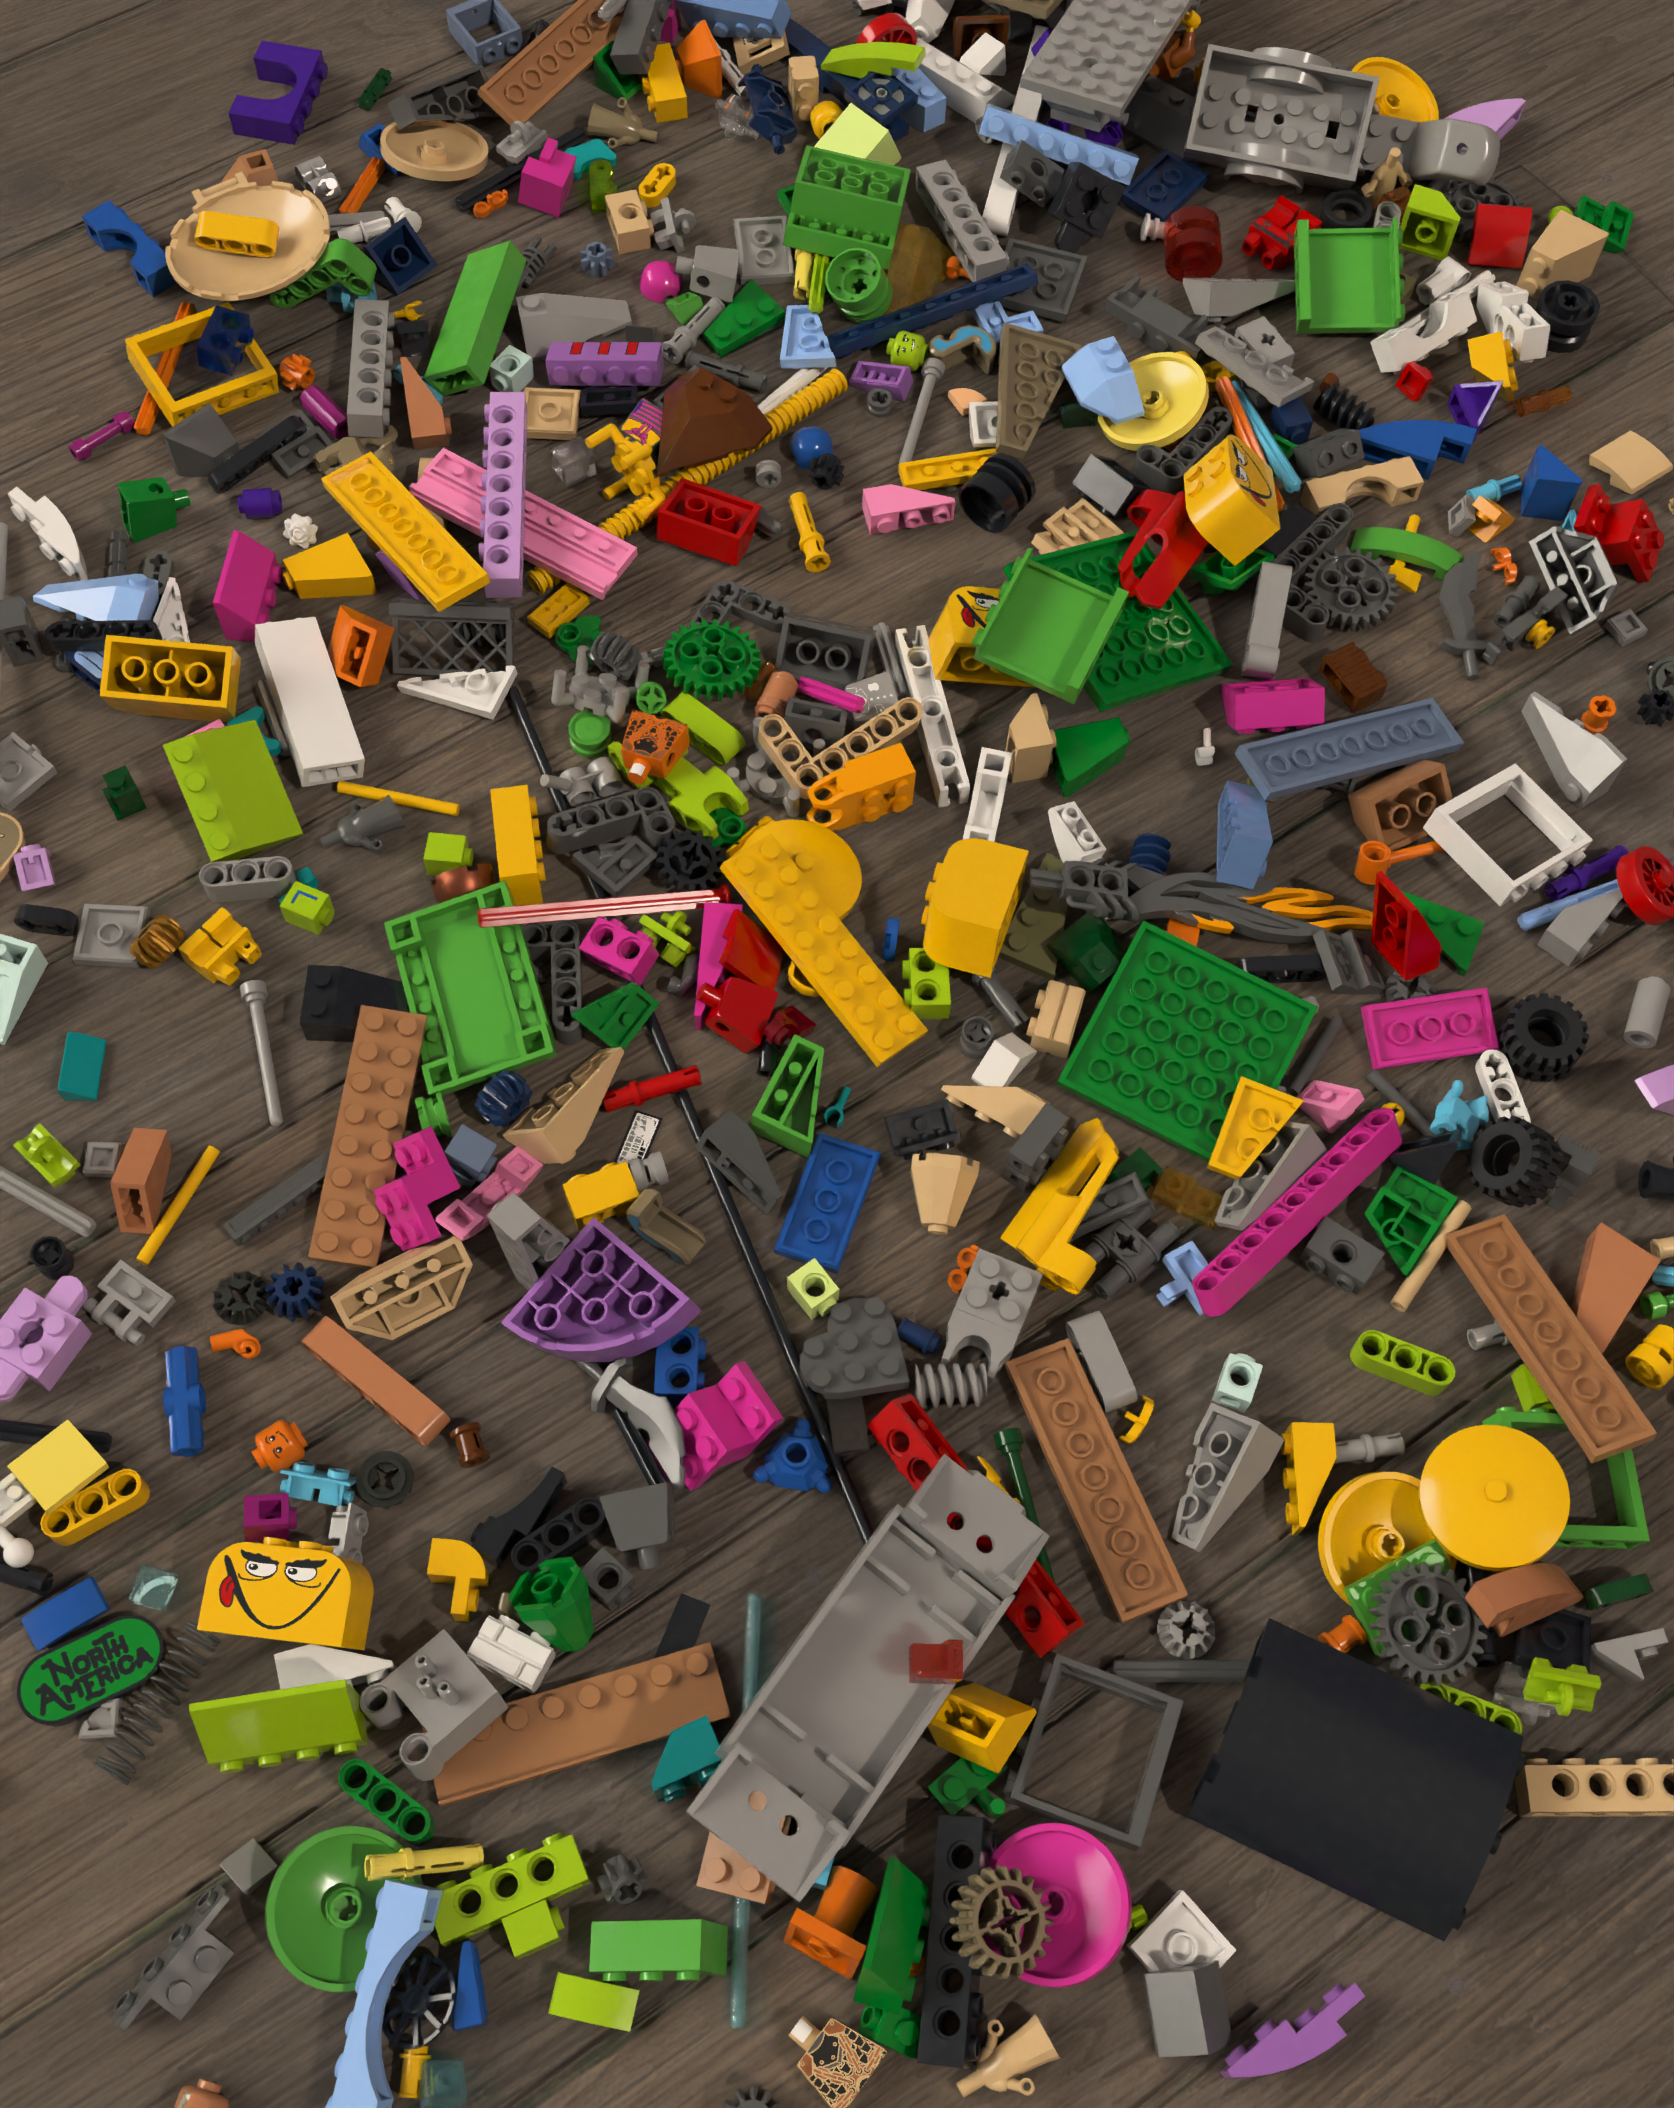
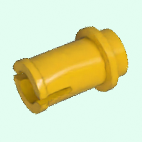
M429 2046L410 2050L404 2049V2053H400L399 2058H403L398 2097L424 2098L427 2059H431V2055H428Z

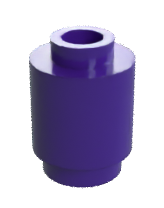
M272 488L243 490V496H238L240 514H245L246 519L276 517V514L283 513L279 490H272Z

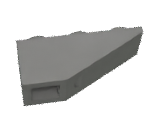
M1620 889L1563 909L1546 929L1537 945L1568 967L1576 957L1582 960L1593 946L1589 942L1594 936L1599 939L1610 925L1606 922L1609 916L1616 919L1626 906V903L1622 901L1623 896Z

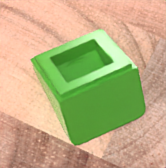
M689 291L666 302L669 310L682 325L688 324L704 307L701 297Z

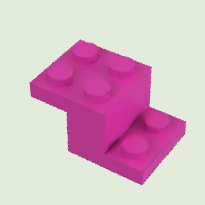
M432 1126L393 1143L396 1160L405 1169L407 1174L373 1190L376 1195L377 1208L386 1216L391 1227V1237L400 1246L402 1251L428 1243L442 1236L427 1204L461 1188Z
M745 1361L735 1364L718 1384L689 1393L674 1409L683 1428L686 1453L683 1458V1465L686 1468L685 1484L688 1489L692 1491L700 1488L719 1467L746 1458L783 1419V1416Z

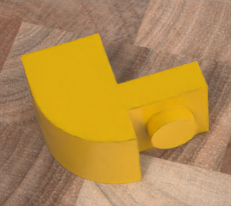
M432 1538L427 1576L432 1583L455 1584L450 1614L455 1621L470 1622L471 1612L477 1611L479 1603V1589H474V1587H489L487 1568L480 1554L471 1545L459 1540Z

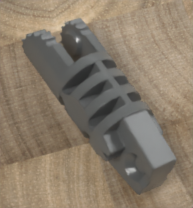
M538 233L522 254L527 261L515 295L523 285L528 288L530 287L539 272L557 250L554 244L548 246L544 254L537 249L542 242V236Z

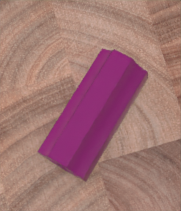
M311 385L308 389L303 390L300 396L301 405L335 439L341 440L347 436V413L319 386Z

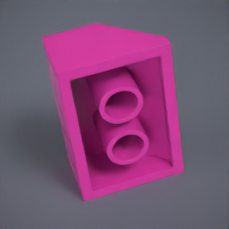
M233 530L213 605L226 639L255 642V625L270 622L269 612L270 608L276 604L275 590L277 583L280 584L282 581L283 569L282 566L278 565L274 552L236 530Z
M1308 677L1220 684L1227 723L1234 730H1237L1239 734H1252L1259 728H1267V731L1280 732L1285 730V726H1296L1297 729L1304 730L1314 727V724H1324L1325 687Z

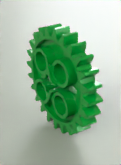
M702 619L699 626L695 622L690 621V629L681 625L679 633L672 632L671 640H666V646L663 650V669L667 670V679H674V687L683 685V694H687L692 690L694 691L695 699L701 694L705 695L706 701H710L712 695H716L717 699L722 701L724 694L734 699L735 691L743 695L745 686L751 688L753 680L758 679V671L761 664L760 649H756L755 640L749 641L750 633L746 632L740 635V626L730 629L729 621H726L723 626L718 625L717 619L713 620L712 625L707 624V621Z

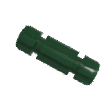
M384 68L378 70L358 98L360 109L366 111L372 109L375 102H377L392 80L389 70Z

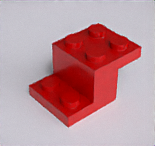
M1600 484L1589 485L1573 526L1574 530L1597 537L1610 565L1628 563L1637 583L1649 582L1653 569L1657 566L1660 549L1664 546V535L1662 531H1659L1654 521L1653 512L1648 509L1644 499L1611 504L1609 496L1605 495Z

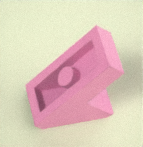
M1313 1080L1296 1097L1304 1100L1299 1108L1331 1134L1365 1100L1359 1089Z

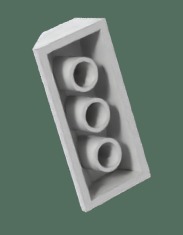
M923 40L916 44L924 46L926 53L918 68L947 97L946 105L974 123H976L978 118L984 116L987 103L1006 109L1015 101V95L982 75L977 74Z

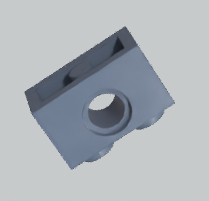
M462 1124L444 1152L457 1181L469 1189H472L476 1181L482 1183L497 1160V1157L492 1155L497 1144Z

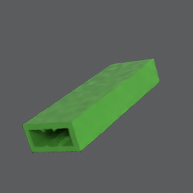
M510 240L468 254L424 376V379L442 396L477 387L485 383L527 261Z

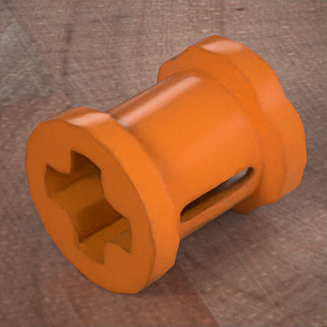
M1605 695L1593 697L1588 705L1589 710L1583 713L1580 721L1584 723V729L1591 734L1604 732L1608 725V719L1613 717L1617 710L1615 702Z
M1346 1615L1342 1618L1340 1625L1329 1633L1322 1632L1318 1636V1640L1346 1653L1357 1644H1365L1368 1641V1637L1359 1622L1351 1615Z

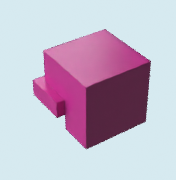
M548 137L539 160L528 157L521 174L518 203L559 218L572 188L576 156L558 150V141Z

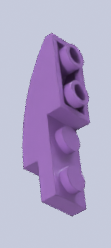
M1339 1982L1322 1996L1326 2003L1316 2012L1310 2007L1293 2021L1297 2027L1295 2030L1287 2020L1278 2021L1276 2024L1272 2019L1268 2020L1253 2033L1257 2038L1253 2044L1247 2049L1241 2044L1224 2058L1228 2065L1220 2073L1225 2079L1250 2078L1284 2071L1315 2058L1347 2036L1337 2021L1361 2001L1365 1995L1356 1983L1343 1987Z

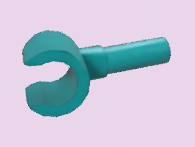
M305 867L297 872L296 877L300 883L317 889V878L309 867ZM287 893L278 900L280 903L283 901Z
M844 1086L835 1106L826 1109L824 1113L825 1124H827L828 1118L833 1114L840 1117L837 1122V1128L842 1127L844 1124L843 1110L851 1092L849 1087Z

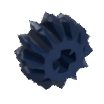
M504 1070L498 1076L494 1075L489 1083H485L484 1089L478 1093L479 1098L476 1100L475 1106L478 1108L482 1118L489 1124L492 1123L495 1127H505L510 1121L514 1122L518 1115L523 1114L524 1108L530 1103L529 1099L533 1092L521 1075L513 1071L508 1072Z
M297 1262L294 1269L290 1270L288 1265L283 1264L282 1270L284 1273L281 1275L272 1273L271 1278L274 1283L266 1285L265 1290L270 1295L266 1300L270 1308H275L274 1312L279 1318L287 1314L289 1321L294 1323L298 1314H301L304 1319L308 1320V1310L320 1311L321 1307L317 1301L326 1299V1293L321 1289L325 1282L321 1276H316L317 1272L314 1267L310 1266L304 1270L303 1264ZM298 1289L299 1293L293 1296L292 1291Z

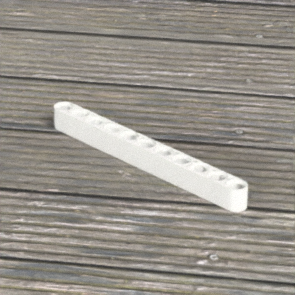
M1036 25L1022 75L1035 58L1031 48L1048 27ZM1019 84L1012 112L1039 122L1044 100H1041L1042 94L1020 88ZM1003 142L982 218L987 220L988 228L992 234L1007 237L1019 191L1000 178L1006 157L1015 147Z

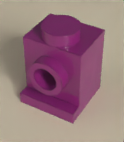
M289 1493L244 1496L245 1542H263L264 1537L290 1540V1529H297V1507H289Z

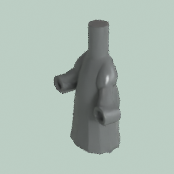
M387 795L381 801L365 809L360 802L353 803L351 813L339 821L337 830L319 839L324 849L343 841L352 846L366 847L373 851L374 854L381 855L385 851L382 841L377 838L373 840L368 838L404 828L405 825L390 795Z

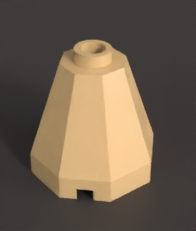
M926 1153V1160H919L920 1154H913L910 1173L921 1226L928 1227V1233L947 1235L948 1230H953L957 1226L977 1180L980 1162L973 1160L970 1166L967 1165L968 1158L940 1153Z

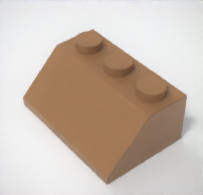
M1425 759L1348 794L1353 819L1357 827L1368 841L1382 842L1390 848L1391 852L1428 835L1423 827L1434 810L1453 799L1445 764Z

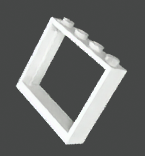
M1516 763L1437 807L1423 827L1499 906L1504 905L1510 900L1517 902L1531 887L1536 890L1550 876L1556 878L1562 874L1569 864L1573 866L1579 864L1586 857L1583 852L1593 841ZM1504 794L1562 851L1514 881L1456 823Z

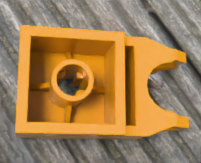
M898 743L844 762L843 769L832 772L813 783L807 791V795L812 803V808L807 813V820L831 831L842 830L863 822L876 821L881 816L891 812H902L913 805L916 771L903 745ZM819 789L830 791L829 795L823 800L817 799L814 795ZM829 811L831 819L827 823H818L815 821L814 815L818 812Z

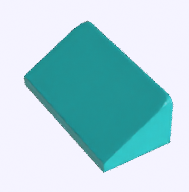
M77 1032L67 1033L58 1083V1092L63 1100L97 1101L107 1045L105 1039Z

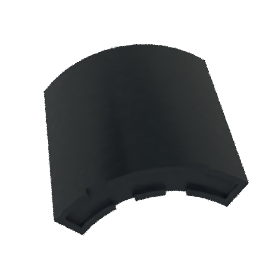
M1269 1618L1255 1644L1243 1680L1246 1684L1239 1701H1235L1224 1727L1223 1734L1225 1736L1217 1754L1213 1753L1195 1789L1187 1817L1429 1935L1445 1941L1453 1928L1459 1930L1466 1915L1465 1905L1476 1885L1489 1853L1494 1855L1499 1848L1502 1833L1498 1832L1510 1796L1515 1775H1519L1526 1759V1755L1521 1753L1523 1736Z

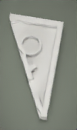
M169 577L153 622L157 624L163 640L190 643L179 586L176 583V578Z
M510 665L506 666V671L487 673L486 669H478L473 672H454L440 674V679L422 681L421 677L409 678L405 681H399L397 687L401 693L494 720L518 673L516 667Z

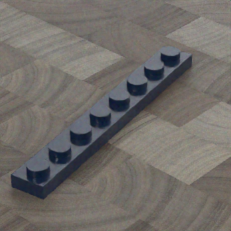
M1025 263L828 335L827 338L831 352H833L835 358L847 357L859 349L874 347L878 342L889 338L895 339L900 331L908 332L914 329H923L930 323L950 319L955 314L965 310H975L979 305L990 301H999L1006 295L1024 292L1029 287L1038 284L1037 273Z

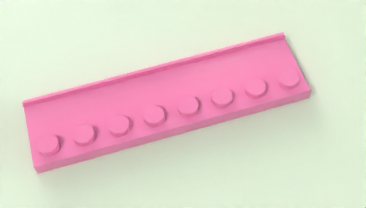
M443 448L423 470L424 475L416 484L412 482L409 486V492L425 508L481 537L480 519H485V514L481 512V496H486V491L482 489V473H487V470ZM525 490L524 560L603 600L605 594L638 555L637 547Z

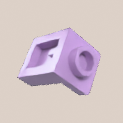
M33 844L21 847V853L13 854L22 892L56 886L49 858L52 855L49 849L41 848L40 844Z

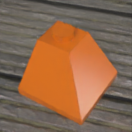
M702 20L676 48L677 60L675 61L685 87L719 99L722 98L721 53L706 20Z

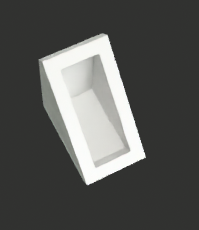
M985 32L966 51L959 62L979 75L1004 76L1006 73L1005 45Z
M1012 1032L994 1040L971 1079L980 1086L1007 1087L1036 1055L1037 1051Z

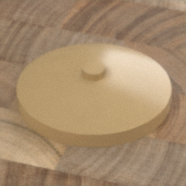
M452 120L418 122L399 130L396 122H394L381 133L380 151L384 160L396 170L412 177L430 181H458L479 174L484 170L488 162V144L486 140L474 129Z

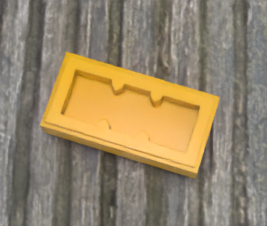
M567 582L527 616L528 623L550 639L556 634L562 624L569 623L591 604L590 597L576 586Z

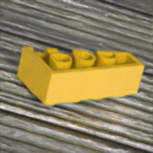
M528 785L490 789L500 882L506 881L516 905L543 903L541 882L546 881L544 863H538V859H543L541 840H535V837H541L538 818H532V816L538 815L536 797H529Z

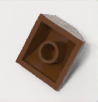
M1009 15L956 17L953 21L952 32L954 59L960 61L966 51L985 32L1005 45L1006 55Z

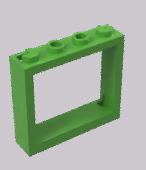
M1502 1407L1496 1409L1497 1413L1482 1421L1483 1425H1500L1514 1429L1570 1431L1558 1413H1548L1546 1408H1535L1527 1412H1517L1515 1407ZM1632 1449L1607 1458L1619 1526L1566 1525L1553 1548L1631 1550L1650 1541Z

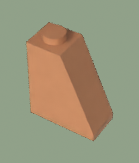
M133 1128L110 1182L120 1232L152 1234L157 1226L172 1156L167 1130Z

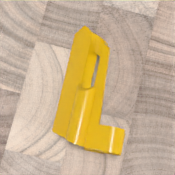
M1099 1118L1080 1124L1000 1237L1002 1241L1016 1249L1036 1266V1271L1043 1273L1040 1284L1054 1292H1058L1063 1288L1071 1294L1079 1295L1096 1270L1097 1262L1090 1255L1068 1243L1119 1159V1150ZM1100 1162V1166L1098 1167L1094 1175L1091 1177L1087 1185L1084 1187L1080 1195L1076 1196Z

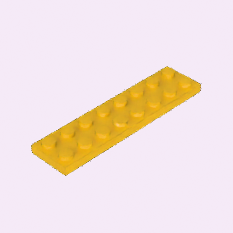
M371 451L321 478L324 488L438 612L491 583L488 573Z
M772 834L767 835L722 863L720 870L877 1068L927 1033L928 1029L916 1014L911 1012V1008L905 1005L904 999Z

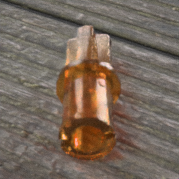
M1569 386L1559 387L1550 391L1543 389L1533 396L1517 399L1515 403L1516 412L1520 417L1537 411L1547 412L1550 407L1571 400V389Z

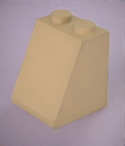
M1560 210L1531 248L1516 286L1529 292L1528 296L1538 300L1544 288L1551 283L1567 280L1578 283L1590 277L1609 233Z

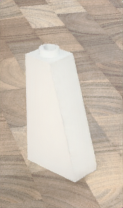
M908 0L905 19L915 29L917 43L921 40L929 43L939 35L955 0Z

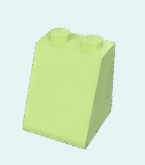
M852 103L848 105L814 146L890 165H895L902 158L889 130Z

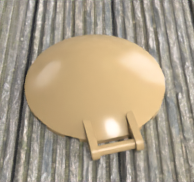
M242 171L234 174V178L202 191L199 189L191 191L196 205L192 207L194 213L186 220L180 219L170 233L171 243L169 246H166L165 257L169 271L174 280L186 291L211 300H246L264 296L284 288L309 271L327 247L331 231L330 220L322 202L310 191L294 189L293 184L272 181L271 186H258L256 182L248 183ZM202 211H212L263 218L275 222L280 227L275 255L270 258L208 250L198 246L194 238L199 213Z

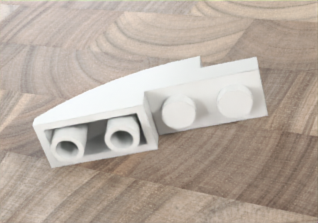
M18 487L11 490L8 496L13 506L10 508L20 521L26 520L38 535L42 543L39 547L43 554L50 560H57L67 575H74L80 581L87 580V568L83 554L69 523L60 510L46 496L35 502Z
M1074 801L1049 809L1048 815L1052 833L1063 863L1073 860L1093 863L1097 859L1102 858L1107 849Z

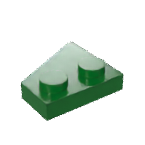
M631 982L573 1012L571 1017L610 1048L621 1047L624 1051L660 1003L640 986Z

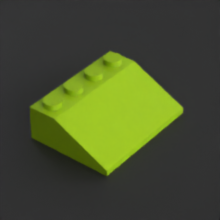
M256 720L191 734L163 745L211 862L238 860L304 835Z
M346 1679L189 1704V1712L208 1764L215 1769H220L222 1774L243 1771V1765L258 1763V1767L262 1768L274 1767L282 1764L281 1759L296 1757L297 1761L316 1760L320 1758L319 1753L334 1751L335 1755H349L356 1753L357 1747L367 1745L366 1718L359 1705L360 1695Z

